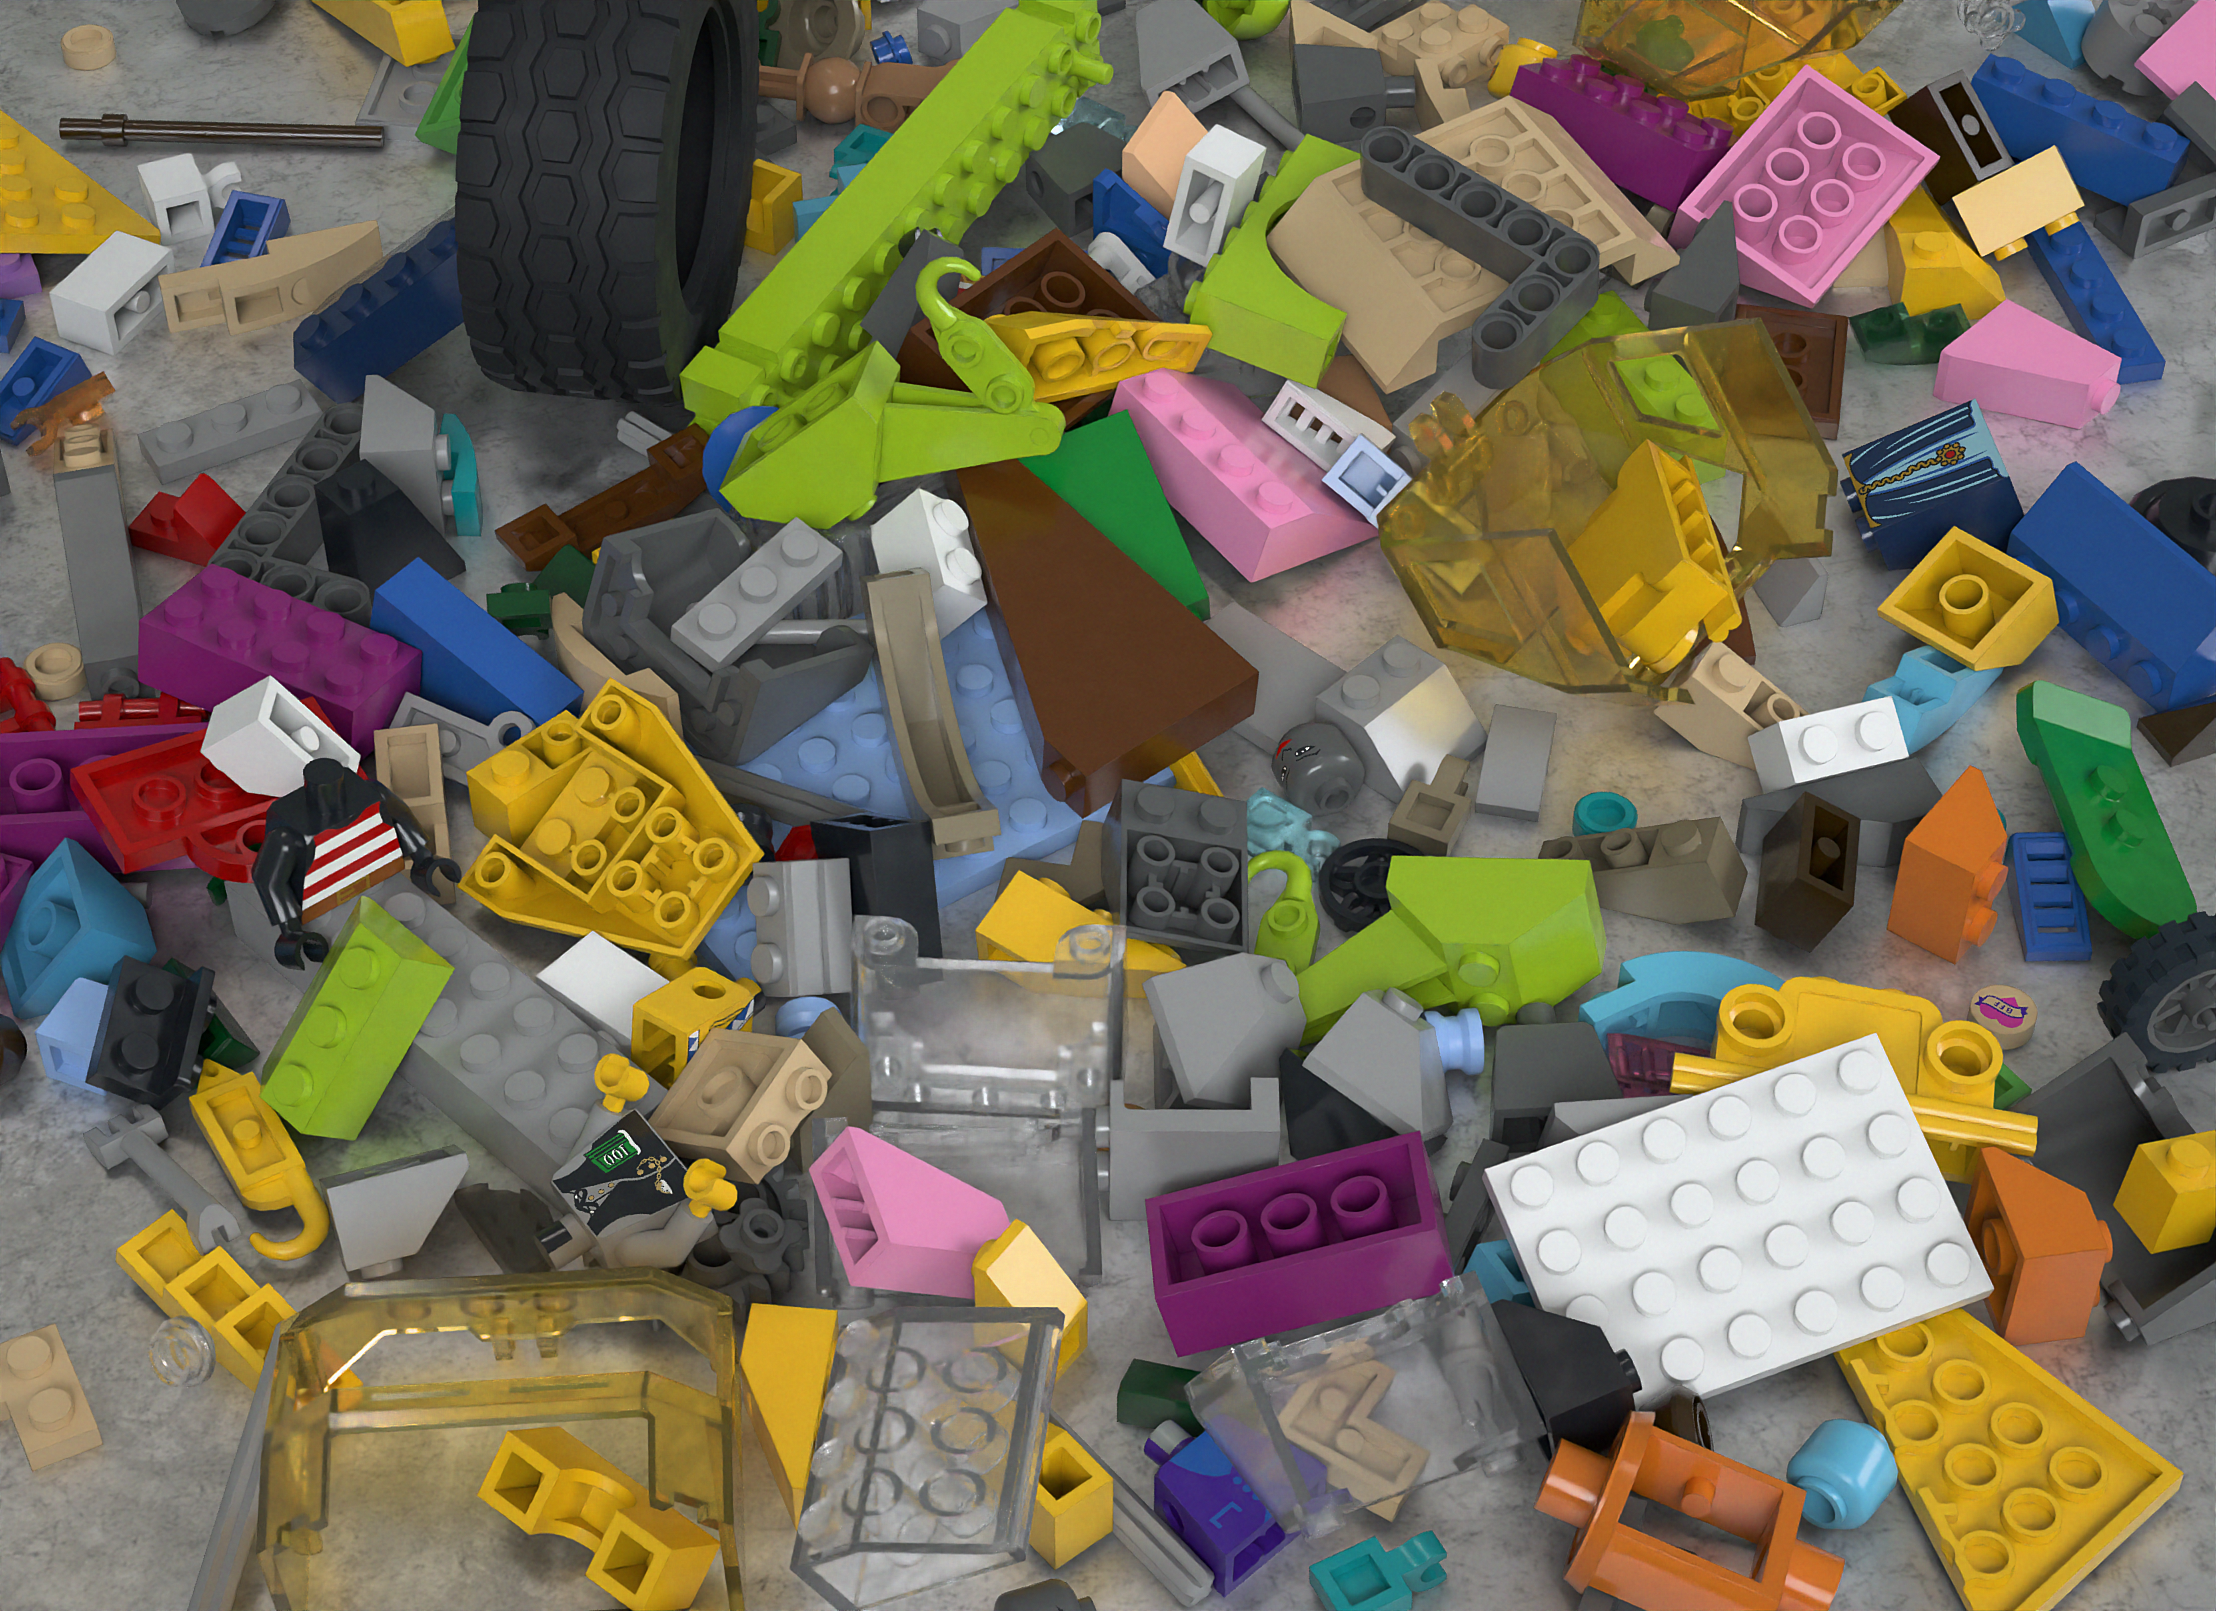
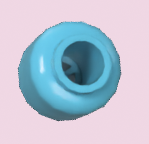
M1838 1418L1826 1420L1810 1435L1789 1461L1786 1479L1787 1483L1807 1491L1801 1515L1808 1522L1824 1529L1849 1530L1859 1528L1871 1518L1895 1488L1898 1469L1886 1439L1877 1429L1865 1423Z

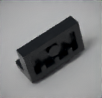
M124 955L113 966L85 1083L142 1105L149 1104L158 1111L162 1110L181 1093H189L197 1083L203 1067V1056L197 1053L201 1034L210 1025L217 1006V998L211 995L215 971L201 966L189 978L185 979Z

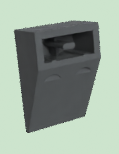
M1726 200L1723 201L1710 219L1703 218L1700 221L1692 242L1686 249L1679 248L1676 251L1680 256L1679 265L1670 268L1662 279H1654L1644 300V310L1649 312L1647 328L1708 396L1727 372L1740 284L1732 202Z
M1121 779L1102 826L1101 879L1118 937L1226 956L1242 952L1249 953L1247 801Z

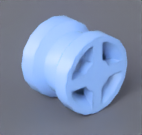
M1463 1008L1456 1016L1443 1017L1437 1011L1422 1012L1420 1017L1435 1027L1444 1074L1447 1070L1461 1069L1466 1075L1482 1074L1484 1070V1037L1480 1014L1477 1008Z

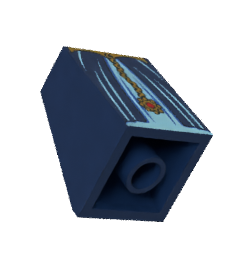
M1976 398L1842 454L1850 477L1841 480L1840 484L1852 513L1854 514L1861 510H1864L1865 516L1855 520L1868 553L1880 549L1889 571L1914 569L1953 526L2006 554L2010 533L2025 516Z

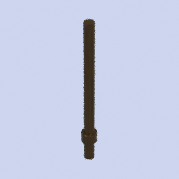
M103 114L102 119L61 118L59 122V134L62 140H100L104 146L126 147L129 141L383 148L385 139L383 126L129 120L127 114Z

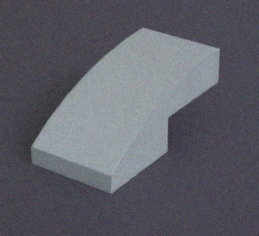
M1495 704L1477 790L1475 813L1538 822L1557 713Z

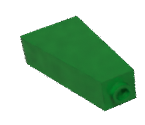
M1127 409L1064 433L1059 447L1050 454L1017 458L1202 622L1211 618L1207 591Z

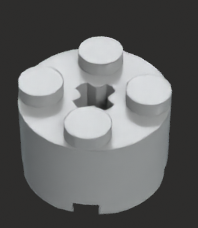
M2103 0L2082 38L2081 49L2085 60L2091 69L2104 80L2111 74L2123 81L2124 84L2121 90L2140 96L2163 94L2164 92L2138 70L2134 63L2195 2L2193 0Z

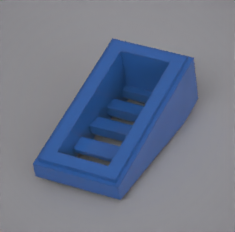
M232 190L200 268L242 260L241 258L228 256L230 252L248 255V258L267 255L266 241L285 237L291 223L285 199ZM246 226L258 227L260 230L255 231L245 228ZM238 239L253 241L254 244L250 245L237 241Z
M2021 832L2012 834L2008 840L2003 865L2008 867L2006 883L2025 961L2091 960L2093 951L2084 893L2079 887L2069 863L2072 853L2064 832ZM2031 883H2057V884H2034V885H2031ZM2035 907H2063V908H2038V909H2035ZM2068 927L2069 932L2038 933V928Z

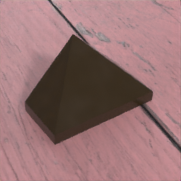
M2216 694L2138 719L2136 727L2170 767L2215 754Z

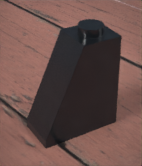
M365 458L314 485L329 572L364 582L369 588L372 607L375 590L417 557L422 559L446 580H450L466 571L465 561L404 492Z
M873 812L810 821L811 835L818 859L849 858L856 983L880 988L882 997L898 998L921 993V983L945 979L929 821Z

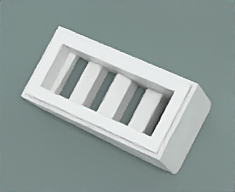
M1287 379L1261 420L1327 473L1361 433L1385 453H1387L1396 439L1394 434L1372 419L1318 389H1313L1290 379ZM1296 403L1305 408L1298 421L1288 416ZM1315 418L1324 423L1318 432L1310 428ZM1334 433L1343 438L1340 443L1331 440Z

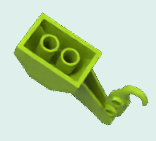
M943 256L930 261L920 271L915 284L916 300L923 313L930 320L942 358L973 393L900 383L901 366L878 340L874 341L744 434L719 488V492L742 517L785 524L790 523L797 517L811 528L828 530L846 517L850 521H855L869 511L878 498L875 495L878 483L1015 458L1047 455L1059 447L1066 425L1063 413L1052 404L1035 402L1033 397L1035 393L1033 377L994 331L981 319L970 316L948 304L938 292V280L947 273L963 274L972 281H978L981 273L975 266L958 257Z
M1283 850L1262 852L1248 861V885L1256 874L1267 869H1278L1287 875L1284 891L1261 919L1254 954L1285 960L1287 967L1293 972L1298 981V996L1307 1018L1299 1048L1321 1041L1360 995L1367 991L1380 989L1386 993L1389 987H1393L1413 998L1424 1010L1445 1004L1455 1016L1463 1008H1477L1482 1025L1493 1027L1502 1024H1516V1013L1520 1008L1530 1003L1541 1002L1554 1007L1602 973L1607 939L1590 860L1392 856L1386 882V891L1392 910L1315 963L1314 959L1320 935V922L1311 895L1312 875L1310 868L1303 858L1290 851Z

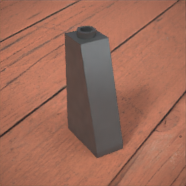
M111 464L53 474L82 661L91 700H103L104 694L125 693L127 699L156 697L155 688L138 682L139 620L144 616L135 557L115 466Z

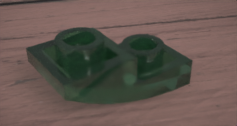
M1904 302L1849 317V325L1864 360L1888 365L1939 363L1941 351L1971 328L1960 303L1910 317Z

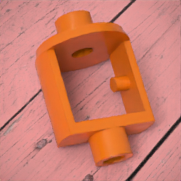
M1630 1410L1625 1416L1606 1457L1563 1438L1560 1439L1541 1482L1533 1508L1577 1527L1566 1558L1562 1579L1566 1580L1580 1595L1584 1593L1587 1586H1590L1646 1611L1829 1610L1843 1573L1845 1559L1796 1538L1807 1491L1653 1426L1655 1412ZM1630 1491L1757 1544L1749 1578L1619 1523L1618 1520Z

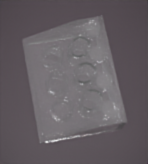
M897 1306L840 1326L789 1569L838 1611H863L1025 1561L1066 1315L1058 1307Z

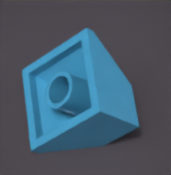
M65 837L30 878L0 953V965L13 1015L27 1020L49 1014L76 979L86 978L109 986L113 966L124 955L149 964L152 957L156 954L157 948L144 906L77 841Z

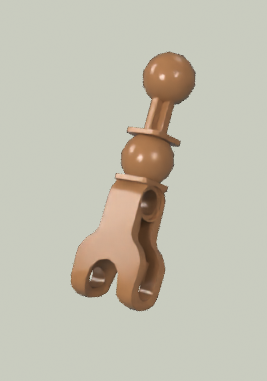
M808 52L805 53L800 70L761 66L759 60L758 96L796 101V118L799 121H804L807 111H809L816 119L828 124L847 123L855 118V127L859 124H864L894 134L961 58L951 60L944 65L936 67L885 62L872 66V62L865 61L862 71L853 62L841 57L822 58L814 63L813 53Z

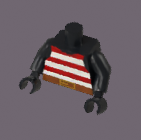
M318 758L310 761L303 769L304 786L272 802L266 814L265 838L251 868L252 880L272 927L279 925L282 933L275 943V958L279 964L292 970H305L300 954L302 945L304 954L312 962L323 963L329 952L328 943L321 934L303 931L301 926L404 870L405 857L410 856L414 862L410 870L412 883L424 893L441 897L440 892L432 882V874L438 866L440 872L449 881L460 883L462 878L460 867L455 861L430 852L426 843L431 839L408 805L399 796L378 780H363L349 767H343L339 761L331 758Z

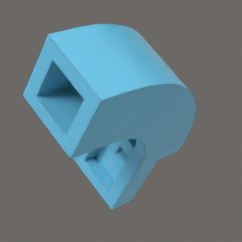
M1697 951L1654 953L1621 963L1617 989L1611 992L1604 991L1598 993L1586 1003L1581 1004L1578 1022H1586L1594 1027L1607 1059L1650 1040L1663 1037H1690L1712 1044L1717 1028V1013L1723 997L1730 990L1744 984H1761L1779 992L1780 987L1785 981L1754 964L1725 955Z

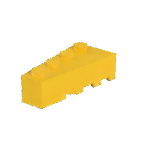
M311 0L405 67L414 64L431 63L442 54L455 50L441 0Z

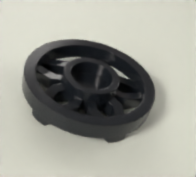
M1369 838L1348 843L1330 854L1321 867L1318 883L1321 905L1334 920V925L1346 933L1349 931L1359 933L1377 920L1372 918L1374 912H1379V916L1382 917L1389 910H1392L1386 891L1391 857L1426 855L1413 846L1392 839ZM1368 856L1360 867L1342 866L1351 860ZM1332 892L1344 898L1341 904L1335 899ZM1359 906L1364 908L1357 913L1351 912V910Z

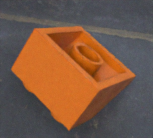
M1970 765L1905 838L1886 929L1954 965L1972 944L1981 947L1989 938L1998 917V913L1991 909L1992 903L2000 892L2008 874V867L2002 864L2008 836L1981 770Z
M1994 1146L1980 1148L1963 1221L1995 1288L1990 1296L1984 1298L1983 1301L1996 1334L2012 1346L2084 1337L2092 1307H2097L2100 1301L2099 1282L2104 1264L2109 1263L2112 1259V1238L2106 1222L2096 1219L2084 1191Z

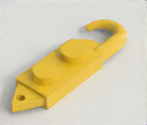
M204 1059L197 1093L188 1097L192 1115L243 1207L247 1206L254 1210L268 1211L294 1205L304 1223L302 1232L294 1239L285 1242H273L267 1240L260 1233L254 1232L250 1235L249 1242L259 1254L269 1259L289 1261L303 1258L314 1252L327 1238L331 1224L328 1208L308 1175L305 1162L276 1111L259 1097L261 1085L253 1071L241 1075L210 1059Z

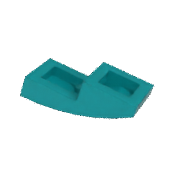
M443 414L439 435L448 434L450 439L451 470H444L445 480H453L451 495L457 536L481 537L483 507L474 448L468 432L456 414Z

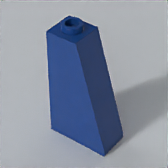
M419 557L375 590L369 629L390 635L400 642L422 650L419 697L486 726H489L498 715L508 711L521 712L534 722L536 728L565 710L569 711L577 719H580L579 714L584 690ZM518 726L510 727L505 732L503 737L504 745L509 746L520 739V728Z

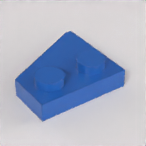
M1105 168L1093 179V240L1102 232H1110L1116 235L1172 298L1185 303L1192 284L1195 280H1198L1199 264L1163 247L1169 221L1118 175Z

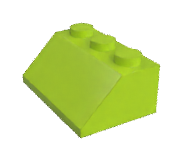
M361 896L266 1060L262 1070L259 1097L301 1134L355 1141L455 968L370 897Z

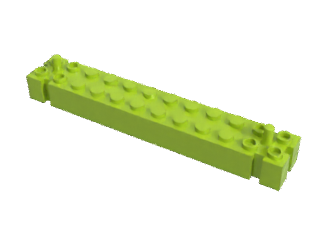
M1018 0L1019 5L1015 10L1008 7L1004 9L719 329L720 342L713 349L705 345L679 374L685 409L696 414L695 418L688 424V427L697 423L711 436L712 431L732 413L751 406H770L780 409L867 347L873 336L859 324L903 260L898 249L899 241L903 235L916 227L920 228V233L923 229L929 231L937 228L942 233L944 239L959 245L965 231L978 216L981 217L988 211L992 200L1007 183L1014 181L1020 167L1029 158V153L1032 150H1040L1045 144L1049 133L1061 119H1065L1071 114L1076 98H1080L1089 87H1093L1097 83L1101 85L1110 83L1114 69L1111 64L1104 62L1103 57L1100 55L1099 40L1096 39L1101 28V15L1097 10V0Z

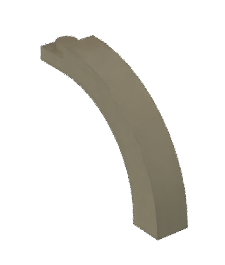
M921 567L859 576L869 643L875 648L872 660L882 711L909 816L913 819L929 821L933 860L994 851L992 836L1001 835L998 808L982 793L973 774L963 744L942 654L930 574Z

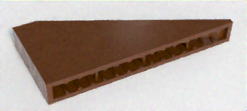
M1017 458L940 472L949 500L962 507L969 523L967 529L975 558L981 566V580L988 602L984 607L1041 781L1055 800L1065 802L1084 819L1113 801L1121 779L1144 782L1254 714L1259 671Z

